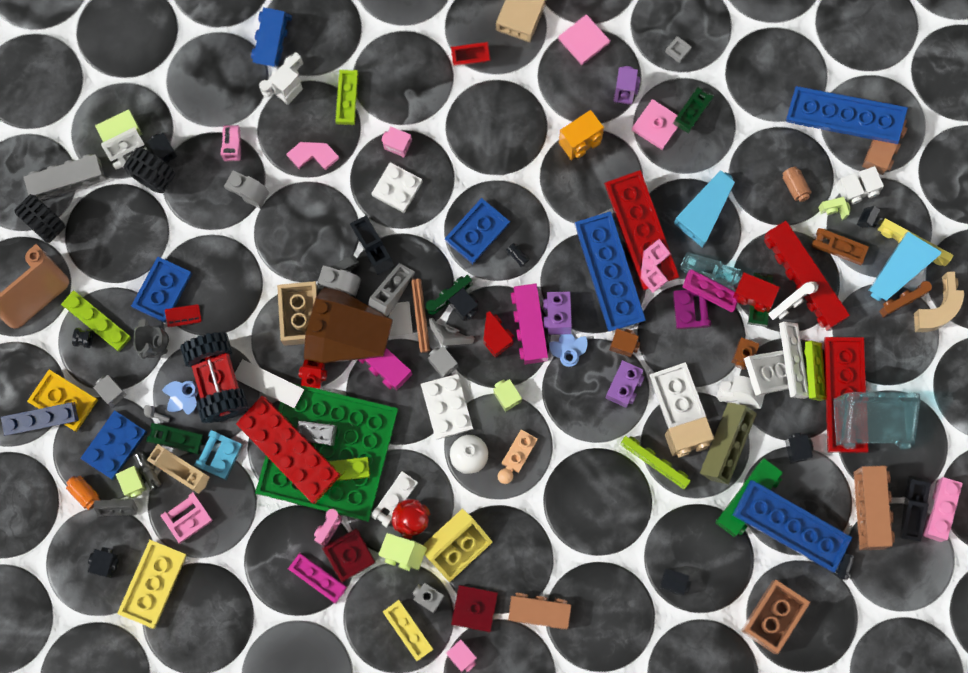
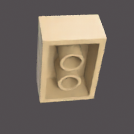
M316 281L277 285L281 342L284 346L305 344L306 330L315 298L319 294Z

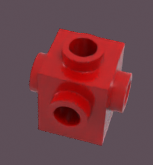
M304 360L303 365L299 369V378H302L301 386L321 388L322 382H326L328 370H325V363Z

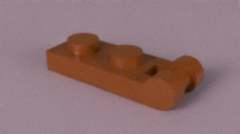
M822 228L817 229V237L812 242V248L825 251L860 266L863 264L869 246ZM824 238L829 239L828 244L823 243Z
M923 281L913 292L907 290L899 295V299L894 301L892 298L883 303L884 307L879 311L884 318L922 298L932 289L931 283Z

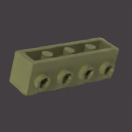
M728 402L716 430L714 440L702 465L701 475L711 481L729 485L756 417V412L745 405Z

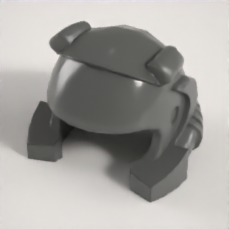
M139 320V325L134 330V351L142 359L155 358L168 352L166 348L169 343V336L162 327L149 326L148 320Z

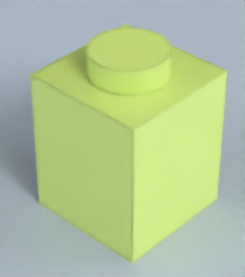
M510 379L507 381L501 380L495 384L496 388L493 389V393L505 412L522 402L520 394Z
M135 466L116 474L122 491L128 498H137L143 494V491L147 490L139 469Z

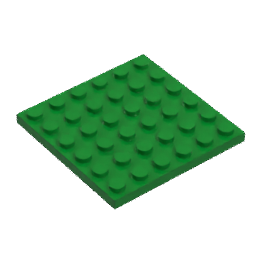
M292 383L303 388L304 391L295 408L280 402L279 412L296 429L298 428V421L337 426L334 445L311 444L328 462L368 457L370 478L336 481L313 504L265 456L255 494L326 512L334 509L339 515L369 522L399 409Z

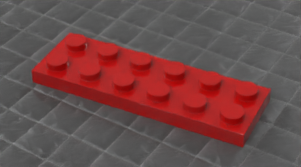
M639 170L605 182L604 185L642 290H646L649 288L641 279L643 251L658 239L662 241L668 250L669 247L642 172ZM670 254L657 265L668 281L679 278L675 263Z
M825 337L827 453H868L864 338Z
M261 396L236 423L311 503L315 504L341 476L327 459L265 396Z

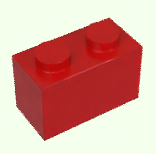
M488 42L451 47L453 66L491 61Z
M744 272L732 298H735L740 304L754 306V309L759 312H769L780 287Z

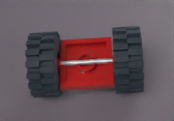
M207 333L203 336H197V338H191L190 341H185L184 344H181L180 348L185 366L192 367L201 398L196 403L201 422L205 424L217 423L229 418H235V416H240L242 413L247 412L249 407L243 389L238 387L230 360L232 348L227 333Z

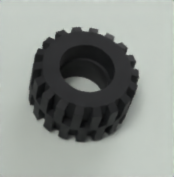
M136 147L123 166L132 178L156 193L163 194L176 176L174 170L165 161L148 150Z
M32 194L14 210L15 214L47 243H51L66 227L65 223Z

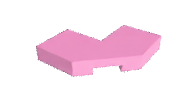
M300 142L286 154L298 169L314 158L326 170L339 159V156L327 143Z
M660 239L643 251L641 279L652 293L668 281L657 267L660 262L671 254Z

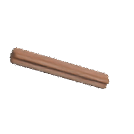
M421 279L411 280L419 348L421 353H427L430 351L422 282Z

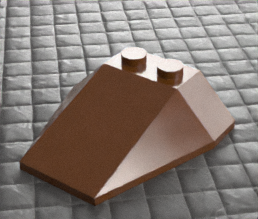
M323 287L315 298L306 330L304 359L319 363L384 357L393 320L343 291Z

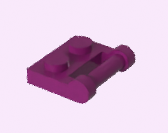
M689 290L673 292L676 330L711 327L706 299ZM694 297H699L701 321L695 320Z

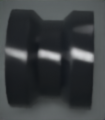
M75 328L72 336V345L75 347L81 345L89 349L93 342V330L87 329L84 331L81 328Z

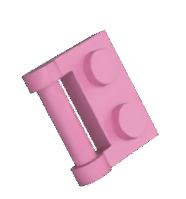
M194 492L172 510L161 514L162 519L180 544L213 521ZM192 504L195 505L196 508L173 523L172 518Z
M334 509L327 511L326 522L323 526L320 525L314 534L316 536L315 541L324 547L327 546L342 521L341 515Z

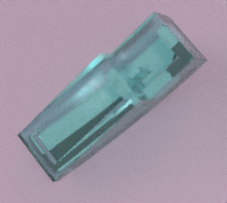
M686 252L679 268L685 273L692 269L733 291L736 290L742 276L740 269L723 265L721 261Z

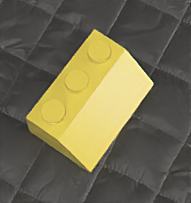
M462 508L422 546L427 547L425 552L427 559L450 583L492 543V540Z

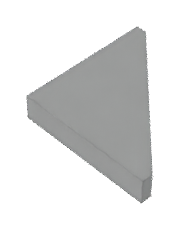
M429 318L428 325L442 346L473 344L474 336H465L459 333L460 330L447 324L442 326L436 323L434 318Z

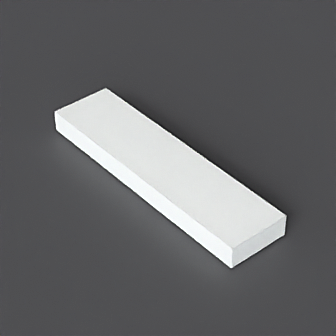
M779 323L790 397L808 398L809 392L798 323Z

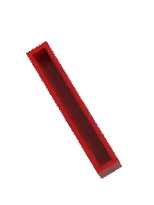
M784 221L769 230L764 236V242L769 249L772 248L776 254V261L784 266L787 277L796 284V290L808 282L814 281L818 284V290L815 293L805 295L804 298L807 301L808 309L818 317L819 325L828 331L845 321L850 316L788 222Z

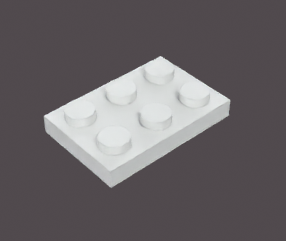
M783 350L744 358L756 396L789 389Z
M686 362L649 374L668 429L706 417Z
M458 374L421 384L436 440L473 430Z

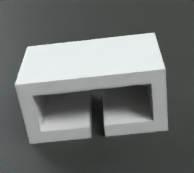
M284 64L269 81L274 94L288 105L303 88L298 71L292 66L289 68Z
M875 166L860 171L859 176L854 173L840 178L836 184L841 197H844L845 201L852 205L861 202L862 198L878 196L884 187Z

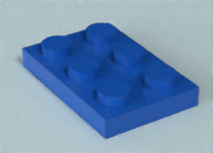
M481 198L444 238V241L473 265L507 228L510 221Z
M157 257L131 307L161 322L167 323L165 309L175 308L192 276V272Z
M114 410L80 459L114 480L116 474L123 468L147 432Z

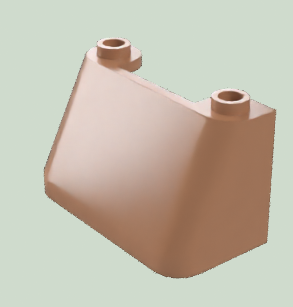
M37 244L30 248L25 255V260L31 268L0 292V319L14 329L23 326L69 285L67 275Z

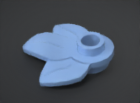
M561 334L559 342L552 341L549 343L550 352L553 356L560 358L564 366H575L579 361V356L586 352L587 338L583 336L575 340L572 334ZM572 355L573 359L571 361H568L566 359V356Z
M174 381L162 389L165 394L170 396L167 411L178 412L183 409L189 415L195 410L197 406L196 397L199 393L195 382L185 381L180 383ZM188 388H192V389H193V390H192V393H190V394H187V393H186V390H187Z

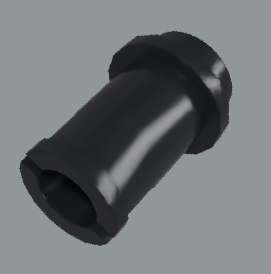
M513 243L506 249L507 255H511L520 267L530 260L520 250L518 244Z
M846 553L843 555L839 569L835 571L837 573L836 577L843 580H848L851 577L850 571L855 560L854 556Z

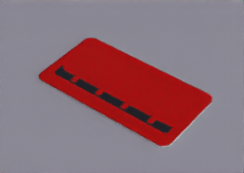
M198 304L165 309L168 327L201 322Z

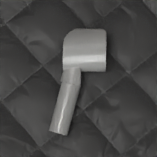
M144 406V415L146 417L158 418L169 422V417L154 413V406Z

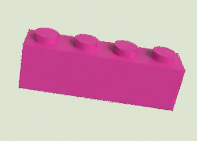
M537 283L514 286V292L511 293L512 304H516L517 310L513 311L514 321L519 323V329L516 330L517 340L522 343V348H519L520 360L524 359L525 365L547 362L548 354Z
M387 348L384 357L358 359L360 363L366 362L370 366L369 371L376 377L380 375L384 379L382 381L383 384L390 390L394 388L397 391L412 376L411 370Z

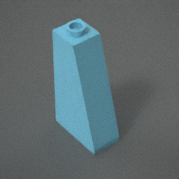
M720 170L675 219L674 224L702 248L705 246L735 183L732 176Z
M906 232L868 291L872 292L870 296L879 302L882 299L887 301L942 252L910 232Z

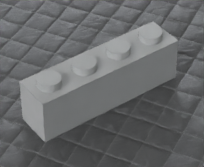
M88 154L78 160H68L65 164L59 166H49L46 170L40 172L33 171L23 177L28 196L30 194L35 195L40 201L106 181L101 161L96 154Z

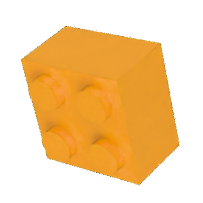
M592 110L560 129L559 144L571 160L574 158L578 159L589 148L592 147L593 149L601 144L604 127Z

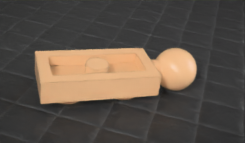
M520 430L502 461L506 468L498 473V480L501 483H510L513 480L512 472H520L538 440L536 437Z

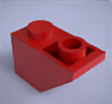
M489 311L486 314L483 343L496 358L513 345L512 338L514 336L508 328L504 329L501 326L502 321L497 314L493 315Z

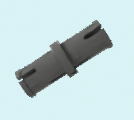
M141 451L139 454L142 460L137 454L133 458L139 466L140 474L142 477L144 476L150 490H156L153 481L158 488L162 484L154 472L155 467L147 461L148 458L145 452Z

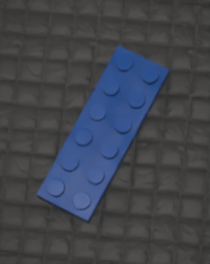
M796 86L786 123L899 144L908 107Z
M611 211L575 222L576 232L608 332L645 321Z
M750 480L732 515L834 573L852 539L851 536L753 480Z

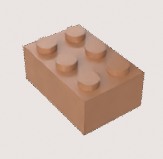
M774 580L770 583L742 627L741 632L773 654H778L810 602L779 581Z

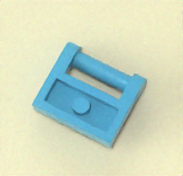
M211 430L204 450L194 466L226 480L243 445ZM216 440L221 441L211 465H206L205 463Z

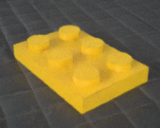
M48 370L27 402L38 409L75 402L79 421L65 423L64 425L77 432L98 399L53 371Z

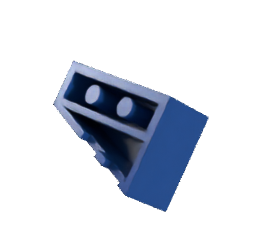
M263 7L258 17V22H260L259 30L257 29L255 32L256 46L251 52L253 63L278 68L284 48L282 46L284 36L287 37L288 30H285L287 20L291 21L292 15L284 11Z

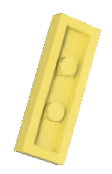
M399 600L383 611L416 661H419L434 650Z

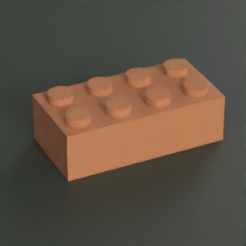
M862 466L854 471L859 550H884L892 547V543L895 541L894 531H891L893 513L889 509V503L892 500L891 492L888 491L890 473L886 470V466Z

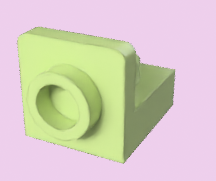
M844 197L824 201L819 206L820 214L827 213V215H831L839 210L842 220L846 219L851 211L850 205L845 201Z

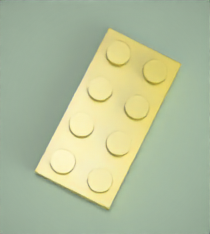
M149 540L117 614L155 629L187 554Z

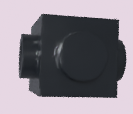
M102 547L101 550L94 549V552L90 554L88 564H90L88 572L112 578L113 571L117 570L119 564L118 555L113 554V549Z

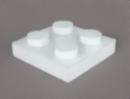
M389 163L371 194L373 197L405 213L423 180Z

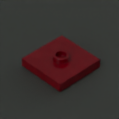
M357 528L322 548L341 583L376 563Z
M459 585L451 625L491 632L498 593Z

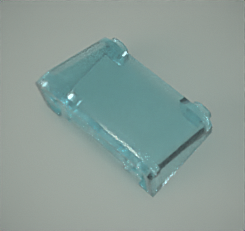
M851 392L833 399L836 446H844V449H853L860 443H894L896 446H899V449H911V446L915 445L921 403L919 393Z

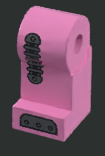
M239 125L223 126L221 156L224 161H241Z

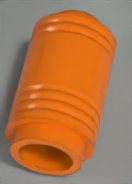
M73 476L67 481L66 484L68 486L66 490L84 509L91 510L94 508V501L101 500L99 494L82 476Z

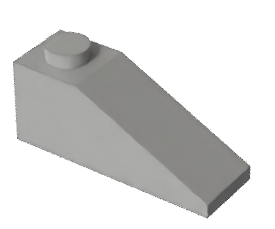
M399 263L372 294L368 306L388 316L415 275V271Z

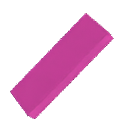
M692 269L688 271L682 286L683 288L730 312L735 311L737 301L735 298H732L735 291Z
M301 553L298 554L288 568L335 604L348 588Z

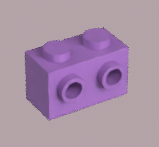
M630 66L619 67L614 102L632 104L634 95L638 94L640 84L637 69Z
M547 292V299H543V310H547V317H544V328H548V335L571 334L570 292Z
M622 360L608 390L606 399L627 408L628 403L633 404L637 395L634 393L636 386H641L645 378L642 376L643 369Z

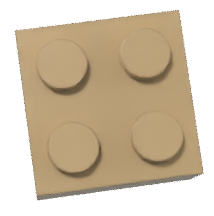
M706 417L671 427L665 433L672 457L677 455L678 458L689 455V452L695 449L696 452L706 450L714 440Z

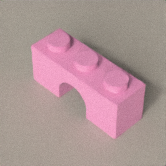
M945 477L937 480L932 499H935L934 507L930 516L926 519L922 536L939 542L948 540L963 483Z

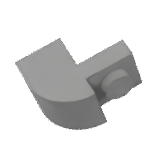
M234 170L224 185L225 189L241 196L245 202L261 209L269 195L268 189L263 184L250 176L246 177Z
M323 265L317 284L343 291L356 298L361 279L353 273Z

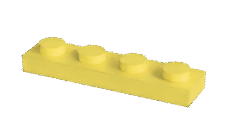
M886 218L878 228V231L883 236L893 238L898 243L906 232H910ZM910 232L942 252L933 261L935 264L946 266L953 258V254Z

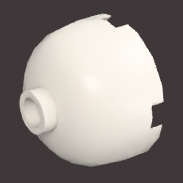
M475 435L459 437L450 448L451 463L456 470L463 474L479 472L488 461L486 444Z

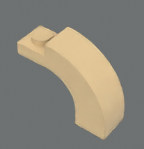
M947 272L942 276L943 301L941 306L935 309H918L914 313L915 332L937 330L946 325L959 312L964 299V290H956L958 289V278H955V272Z
M157 444L147 461L198 494L207 486L210 478L159 444Z

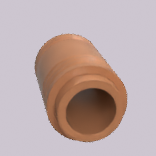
M791 167L784 171L783 180L794 200L803 202L809 199L812 191L800 169Z

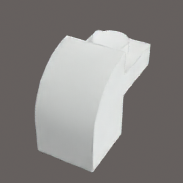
M738 375L735 376L734 381L721 382L717 394L720 402L738 401L740 405H745L750 409H761L765 394L756 396L751 379Z

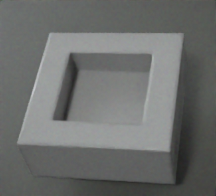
M677 36L667 47L665 53L680 63L691 51L692 47Z

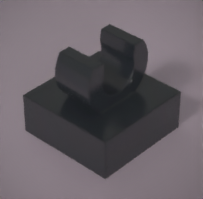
M875 206L864 208L857 225L861 228L881 226L883 219L877 216L880 209Z

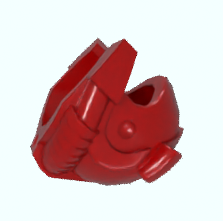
M404 500L398 503L393 510L392 525L394 530H397L401 536L412 539L413 535H419L424 532L429 523L428 516L431 514L429 509L422 505L419 500Z

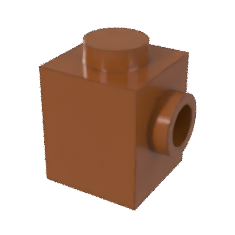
M616 329L610 351L632 357L633 352L637 353L640 342H637L639 336L629 329L624 331Z
M741 337L731 363H734L737 368L746 370L744 358L756 355L759 343Z

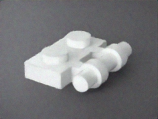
M133 127L101 143L110 161L118 158V161L112 163L115 170L123 167L131 154L126 157L123 155L134 151L136 147L143 146L144 142L136 128Z

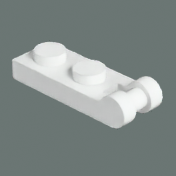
M295 52L292 56L290 55L286 58L284 64L289 68L292 66L298 70L303 65L301 56ZM280 68L275 69V70L272 72L271 77H272ZM269 79L260 82L259 87L263 96H272L274 91Z
M814 281L805 283L768 313L772 320L777 318L781 320L789 314L787 311L792 306L796 308L804 301L802 298L805 295L815 293L818 290V284Z
M401 472L379 505L372 512L371 517L375 520H380L382 525L387 528L392 522L394 508L398 503L408 499L418 482L404 472ZM384 508L390 511L387 516L382 513Z

